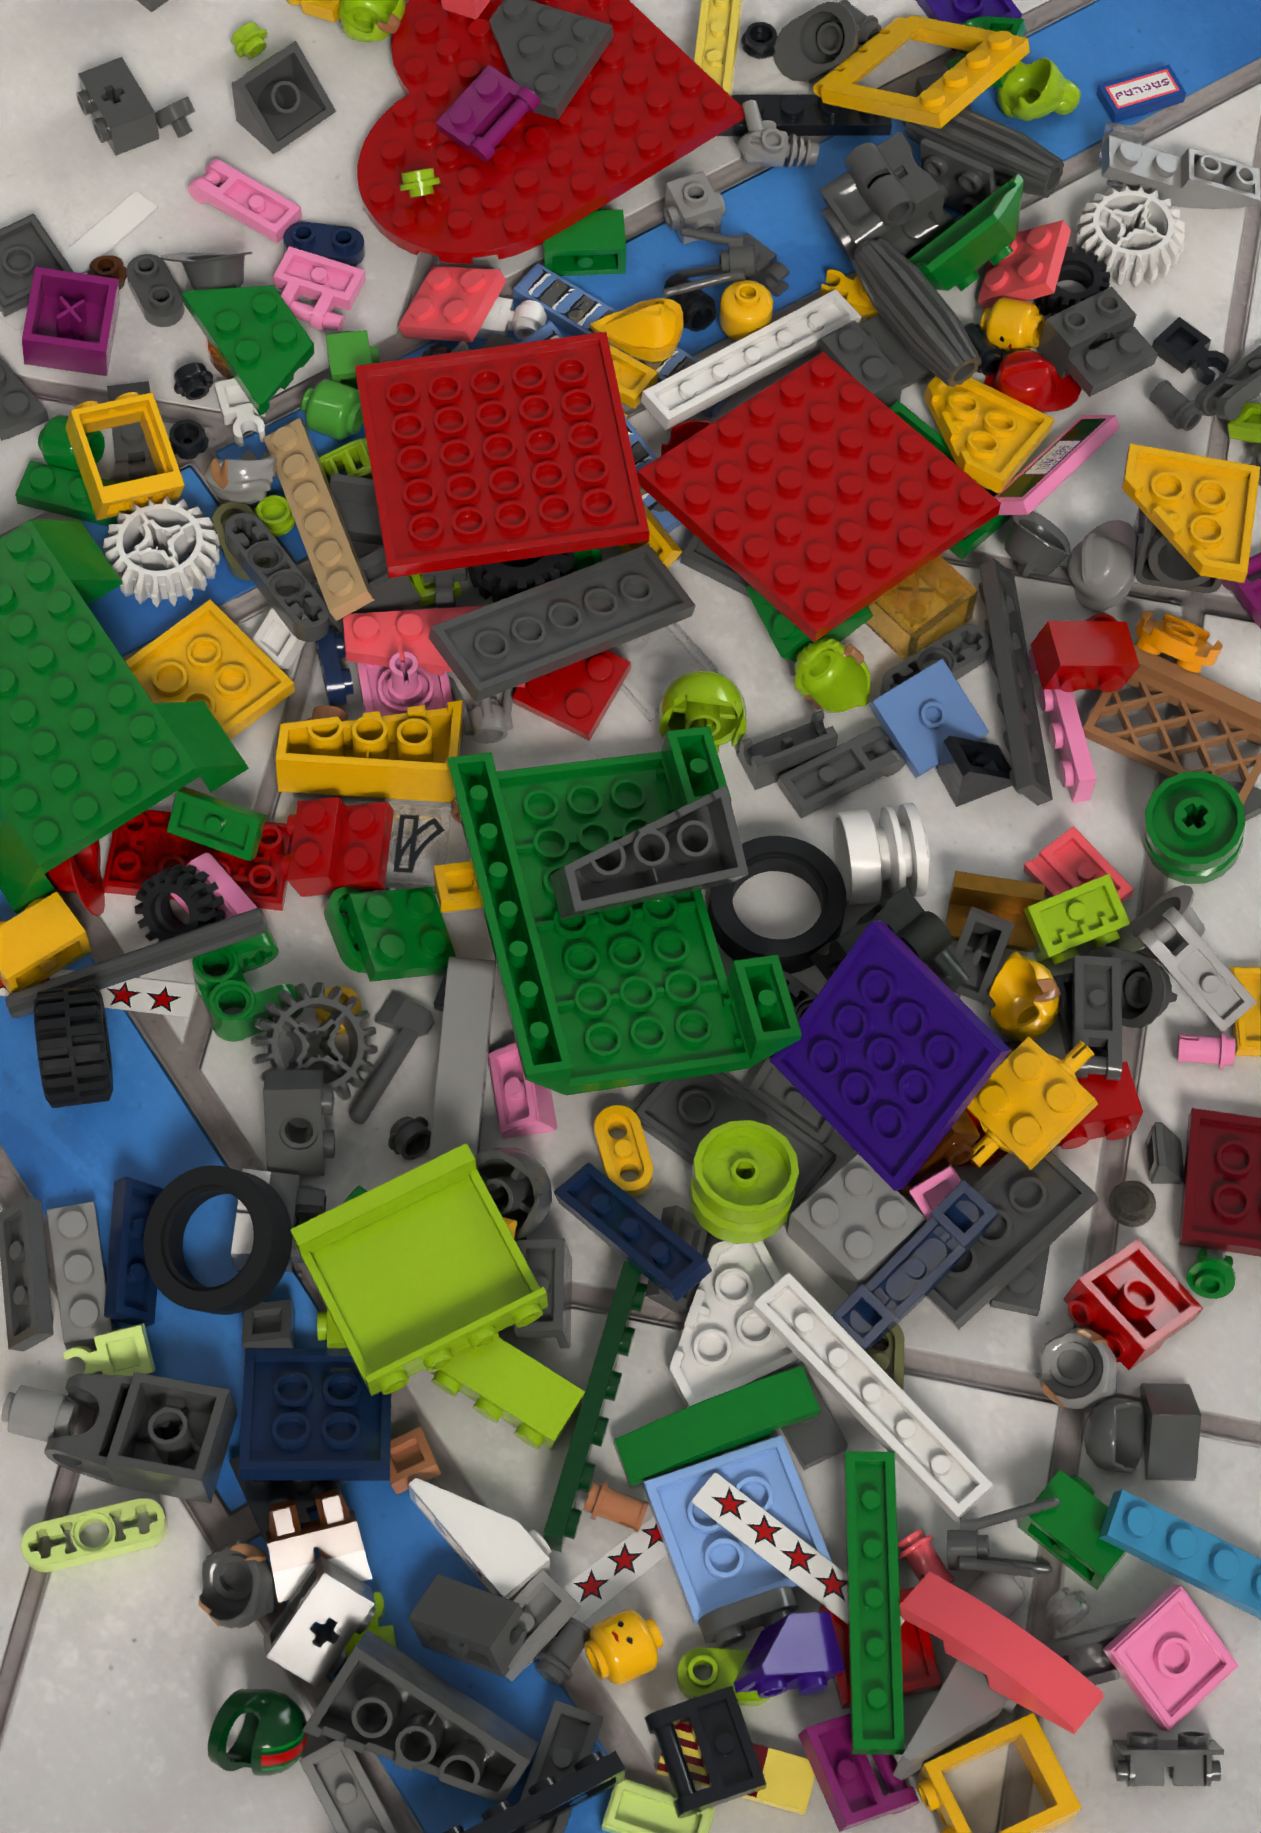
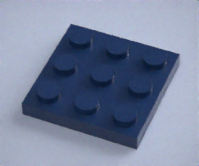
M246 1348L239 1481H390L392 1393L383 1395L382 1391L371 1396L347 1348Z

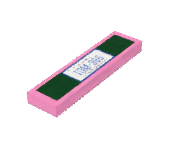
M1116 415L1081 416L1006 485L1000 494L995 496L1001 503L998 515H1028L1117 432L1120 427Z

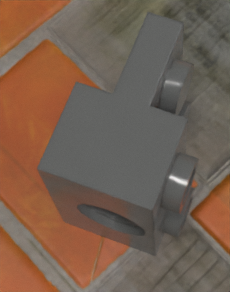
M1113 287L1047 318L1037 349L1046 360L1054 364L1056 372L1061 379L1071 375L1089 397L1154 365L1158 356L1154 348L1133 326L1137 314Z

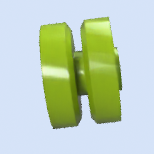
M752 1120L730 1121L712 1129L699 1143L693 1161L692 1178L689 1187L691 1211L700 1226L714 1237L735 1244L757 1243L775 1235L787 1222L799 1175L797 1154L788 1139L773 1127Z

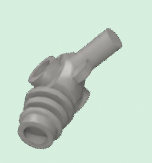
M749 100L741 105L749 132L741 136L738 141L740 151L744 154L745 164H760L764 167L782 168L785 163L786 168H791L793 163L794 167H799L802 161L804 168L816 166L819 155V142H813L810 138H807L804 144V138L799 136L797 139L794 133L790 134L788 140L787 132L776 129L774 121H762L756 100Z

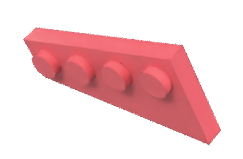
M484 606L349 614L343 617L346 661L389 667L390 659L393 655L400 653V661L404 662V652H409L417 658L418 667L426 669V673L444 675V671L453 672L429 639L431 627ZM525 683L518 685L516 687L525 688Z

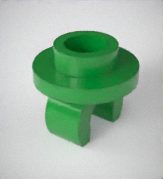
M1201 1248L1198 1251L1196 1260L1188 1268L1187 1283L1190 1289L1201 1297L1209 1299L1222 1298L1228 1295L1235 1285L1236 1276L1232 1268L1233 1259L1228 1255H1225L1224 1260L1216 1257H1206L1207 1249Z

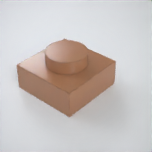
M418 1427L391 1440L390 1484L396 1495L408 1490V1484L415 1478L426 1482L441 1475L422 1427Z

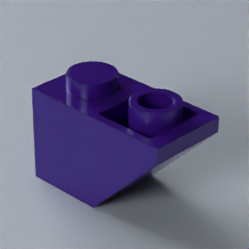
M830 1612L790 1613L761 1631L734 1681L736 1693L757 1692L759 1698H769L780 1695L788 1689H798L799 1695H811L827 1689V1681L845 1671Z

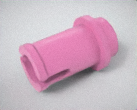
M1179 1033L1177 1063L1216 1064L1218 1069L1224 1070L1225 1065H1234L1235 1038H1227L1226 1033H1221L1220 1037Z

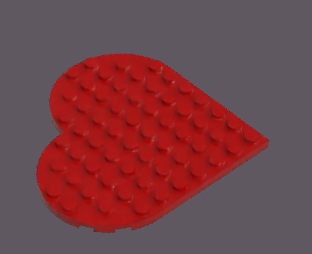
M409 0L405 5V13L401 19L400 26L392 36L394 68L400 86L406 96L396 101L378 119L366 137L357 166L358 186L364 208L371 222L389 241L414 255L423 252L439 256L440 262L473 264V258L497 255L498 260L505 259L544 243L545 240L572 226L744 119L743 107L629 0H530L612 25L614 37L558 120L528 111L494 148L495 154L486 163L442 134L436 122L488 65L510 78L498 44L491 33L489 20L503 0H490L477 20L444 10L441 0ZM509 107L500 115V117L509 109ZM498 119L489 127V129L498 121ZM433 167L435 177L440 179L439 184L433 185L434 193L410 198L409 190L400 191L399 184H403L401 173Z

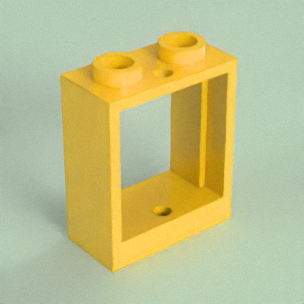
M129 392L118 396L114 401L98 404L97 401H87L70 410L65 429L96 520L118 516L119 512L131 513L132 503H135L140 508L145 507L149 497L155 504H162L166 496H168L172 503L179 501L185 484L153 392L139 395L137 392ZM140 422L158 475L103 486L86 433Z
M1034 1713L923 1764L919 1773L921 1781L916 1783V1786L926 1809L929 1812L936 1810L945 1828L940 1833H972L943 1774L1014 1742L1047 1810L998 1833H1044L1076 1817L1082 1807Z

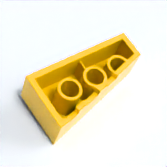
M463 700L447 702V708L426 710L425 705L407 707V713L381 716L380 711L363 713V717L348 721H341L337 716L280 724L275 758L278 792L452 803L455 796L446 761L448 757L461 756Z

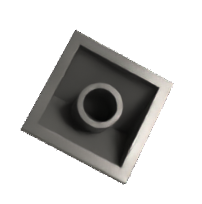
M296 41L291 42L231 83L236 121L272 154L277 153L336 112Z

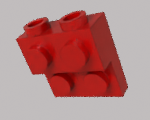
M339 797L298 801L296 814H290L287 818V833L290 840H292L291 853L284 854L281 859V871L284 879L289 882L301 897L332 894L333 891L340 887H348L362 892L384 890L394 809L388 802L345 805Z
M1136 1239L1080 1277L1063 1299L1068 1304V1313L1071 1319L1079 1326H1088L1092 1331L1106 1339L1109 1348L1117 1358V1363L1121 1362L1128 1370H1131L1159 1350L1169 1337L1195 1320L1204 1309L1139 1239Z

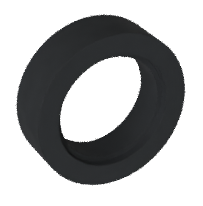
M764 836L743 843L742 848L749 874L733 883L711 887L708 915L716 942L734 961L778 955L782 970L789 974L814 966L815 964L809 957L827 943L835 941L841 933L846 908V888L840 871L823 851L797 838ZM780 871L790 873L801 878L812 887L819 899L821 914L816 923L799 936L789 939L765 938L749 930L738 918L733 906V898L738 888L749 878L763 872Z
M215 1165L191 1169L171 1181L157 1197L150 1210L145 1226L143 1245L149 1274L162 1294L181 1307L218 1315H231L246 1311L268 1297L286 1271L292 1249V1234L290 1231L292 1225L289 1213L277 1191L266 1181L255 1175ZM231 1194L243 1203L250 1214L254 1231L252 1250L245 1266L234 1278L219 1286L206 1287L192 1276L185 1263L183 1255L185 1228L192 1214L202 1203L218 1195Z

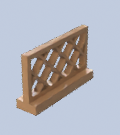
M1134 645L1140 666L1126 684L1138 689L1142 698L1121 702L1117 691L1102 692L1083 726L1085 738L1168 777L1182 772L1204 771L1218 776L1237 770L1244 784L1240 793H1238L1244 805L1261 774V753L1242 758L1235 742L1246 739L1261 746V703L1199 674L1187 671L1162 657L1145 652ZM1111 699L1113 705L1107 706ZM1167 702L1177 707L1181 716L1162 721L1155 705ZM1146 707L1152 724L1133 728L1126 712ZM1117 714L1123 731L1109 733L1096 727V724L1100 718ZM1208 721L1218 726L1222 735L1202 740L1195 723ZM1186 726L1193 742L1173 747L1166 730ZM1157 733L1164 749L1149 752L1141 748L1137 738ZM1226 744L1233 761L1213 766L1206 749ZM1197 752L1204 768L1190 771L1181 767L1177 756ZM1253 766V768H1252V770H1251V772H1250V774H1249L1247 768Z

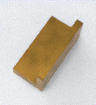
M955 871L946 920V927L952 936V940L959 941L971 907H975L1015 923L1006 949L1032 952L1035 948L1036 939L1023 909L1044 900L1045 885Z

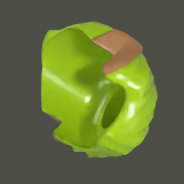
M405 0L339 1L340 7L338 8L343 33L352 40L370 43L382 41L389 35L397 32L405 13Z
M824 638L814 643H809L798 652L796 656L797 661L794 663V671L796 673L794 676V688L814 708L828 713H840L868 704L870 672L864 661V655L852 644L844 645L833 638Z

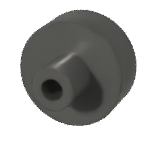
M189 97L180 99L155 113L160 129L172 125L178 138L193 132L186 119L187 116L196 112Z

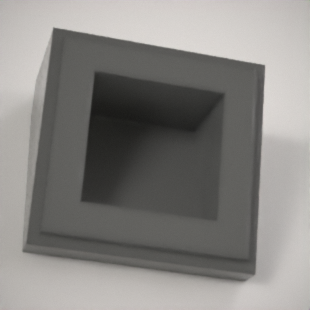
M1155 1122L1145 1142L1149 1181H1151V1184H1181L1184 1181L1181 1141L1162 1122Z

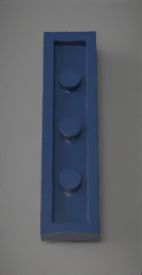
M589 1162L554 1191L560 1205L675 1302L679 1301L712 1271L705 1257Z

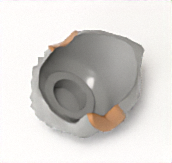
M250 450L246 451L239 460H223L215 457L208 464L204 477L213 493L225 501L253 504L263 501L267 491H271L273 479L277 476V459L263 452L261 459L258 460Z
M1079 1327L1068 1329L1066 1332L1049 1340L1041 1348L1039 1358L1040 1386L1044 1394L1060 1407L1084 1410L1094 1407L1104 1399L1116 1394L1117 1358L1109 1348L1108 1341L1096 1332Z

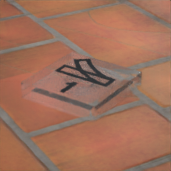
M362 801V804L377 803V802ZM389 803L394 809L384 890L433 887L434 893L437 894L433 879V866L446 864L451 807Z

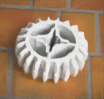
M1125 184L1120 189V192L1109 187L1105 195L1096 193L1091 203H1086L1082 209L1081 217L1078 219L1076 226V248L1086 249V257H1089L1092 252L1098 255L1097 264L1104 261L1107 265L1106 272H1110V277L1117 278L1119 286L1125 280H1130L1136 288L1141 279L1152 285L1157 276L1165 278L1170 268H1175V265L1179 262L1186 242L1184 240L1185 222L1180 221L1179 209H1171V199L1159 200L1157 190L1147 194L1144 193L1142 185L1136 191H1132Z
M168 496L165 497L162 504H155L149 497L147 506L140 508L135 503H132L130 515L119 512L118 524H109V537L105 538L103 543L105 557L123 583L120 585L121 592L124 593L125 597L134 594L135 599L140 605L148 598H151L152 603L157 608L163 599H169V602L175 607L177 597L183 595L191 601L194 595L193 588L205 591L207 586L206 579H215V565L219 564L221 558L218 549L220 546L219 537L214 531L210 518H203V513L198 506L189 509L184 499L178 504L172 505V501Z

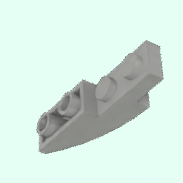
M1111 135L1102 144V177L1129 184L1132 191H1136L1141 185L1144 193L1147 194L1157 190L1159 200L1171 199L1172 206L1224 209L1257 206L1261 201L1260 169L1192 148H1188L1179 157Z

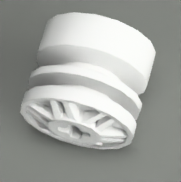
M913 802L899 805L897 815L891 805L882 807L879 827L876 828L867 808L842 811L835 814L833 823L836 866L845 884L846 904L848 906L880 901L882 881H886L891 895L907 886L914 897L927 894L930 867L929 845L919 811Z

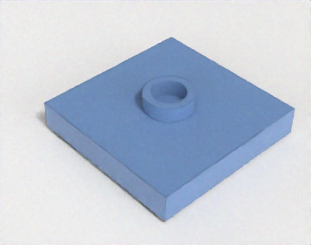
M943 658L868 704L895 748L906 760V765L915 779L938 765L943 741L948 736L977 741L989 733L988 728Z

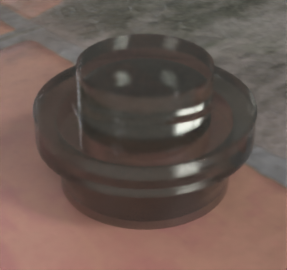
M1124 1181L1116 1185L1111 1191L1108 1199V1208L1110 1214L1118 1223L1128 1227H1139L1149 1222L1156 1209V1200L1153 1192L1144 1183Z

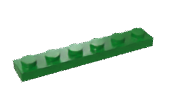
M845 1451L844 1494L852 1754L903 1755L905 1751L895 1452Z

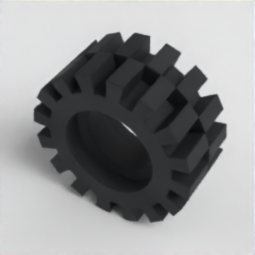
M1072 247L1066 248L1057 282L1064 280L1076 281L1087 290L1073 293L1065 291L1056 285L1054 294L1035 298L1034 303L1036 306H1041L1040 313L1044 317L1048 313H1052L1051 316L1109 288L1110 272H1106L1107 265L1104 261L1097 264L1098 255L1092 252L1089 257H1086V249L1079 248L1078 254L1072 253Z
M179 864L152 876L141 885L143 889L137 892L135 899L142 903L135 906V914H143L144 918L137 923L140 929L145 926L149 928L150 932L145 937L150 942L156 938L160 942L224 919L225 911L217 910V907L224 904L223 896H214L213 891L219 889L216 882L209 885L205 882L209 877L205 871L195 875L197 867L188 865L183 868V864ZM171 893L178 895L186 903L190 913L189 924L181 922L174 915L170 906Z

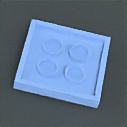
M783 1435L643 1483V1489L694 1626L698 1625V1620L705 1614L760 1593L785 1586L792 1587L793 1591L801 1589L692 1503V1499L714 1473L723 1477L832 1562Z

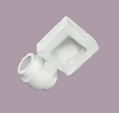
M497 297L476 337L488 339L490 335L496 334L507 337L509 330L514 331V335L523 341L545 325L547 315L544 312V307L539 302L533 300L523 301L513 311V299Z

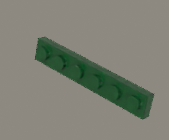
M624 1261L543 1533V1539L550 1549L558 1552L562 1551L566 1537L570 1539H575L582 1510L574 1508L579 1491L589 1492L596 1464L588 1462L593 1445L602 1447L609 1423V1418L601 1416L606 1399L615 1402L622 1378V1373L615 1371L619 1355L628 1357L635 1334V1328L628 1327L632 1310L641 1313L646 1297L648 1284L640 1282L642 1273L627 1261Z

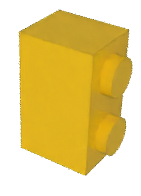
M57 891L46 898L42 897L32 901L20 914L8 921L0 922V981L9 994L39 984L92 952L85 929Z

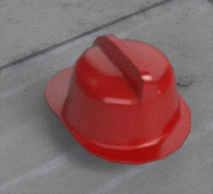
M1018 350L1007 355L1000 362L997 372L986 376L983 383L1042 413L1069 408L1077 401L1081 393V387L1071 375L1061 379L1053 363L1037 352L1030 350Z
M98 840L45 874L57 891L77 893L85 908L92 915L100 916L104 912L105 895L102 886L101 855Z

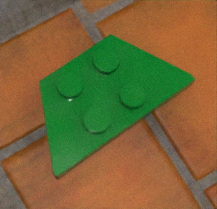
M274 286L187 290L182 293L184 305L258 414L266 413L270 408L269 401L280 388L285 390L294 379L295 372L299 368L304 367L315 354L314 343Z

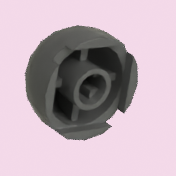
M492 1148L475 1155L477 1170L502 1217L517 1221L514 1240L517 1241L532 1234L547 1218L552 1202L551 1181L545 1168L531 1154L518 1148Z

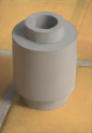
M20 1385L16 1393H8L3 1405L1 1419L8 1422L9 1433L47 1442L51 1438L73 1434L78 1417L79 1404L68 1401V1396Z
M982 1571L964 1590L1008 1619L1026 1600L1022 1591L1025 1584L1019 1576Z

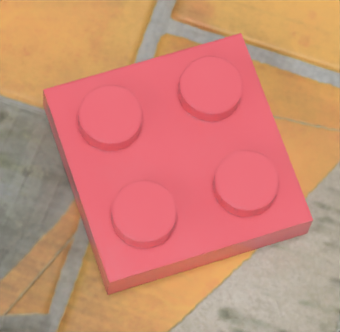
M1063 220L1018 232L1016 239L1009 244L1013 249L1011 254L995 266L988 261L977 300L984 310L992 308L996 301L1002 297L1028 301L1054 294L1071 233L1068 225Z
M432 266L398 327L404 338L473 342L506 280L502 272L496 269Z

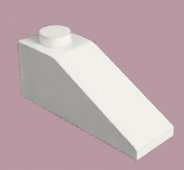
M415 1478L408 1484L410 1499L489 1593L513 1601L541 1569L547 1574L550 1573V1558L547 1555L551 1553V1549L535 1529L527 1532L517 1520L418 1478Z

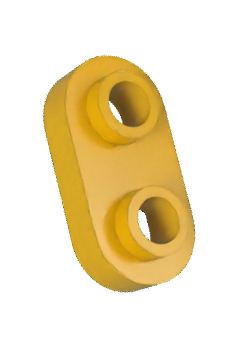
M622 1105L609 1106L597 1115L594 1122V1139L603 1171L607 1178L632 1198L638 1197L649 1189L653 1180V1163L641 1122L632 1109ZM614 1129H620L626 1135L621 1139H614L609 1133ZM626 1171H632L638 1177L633 1181H626L621 1177V1174Z

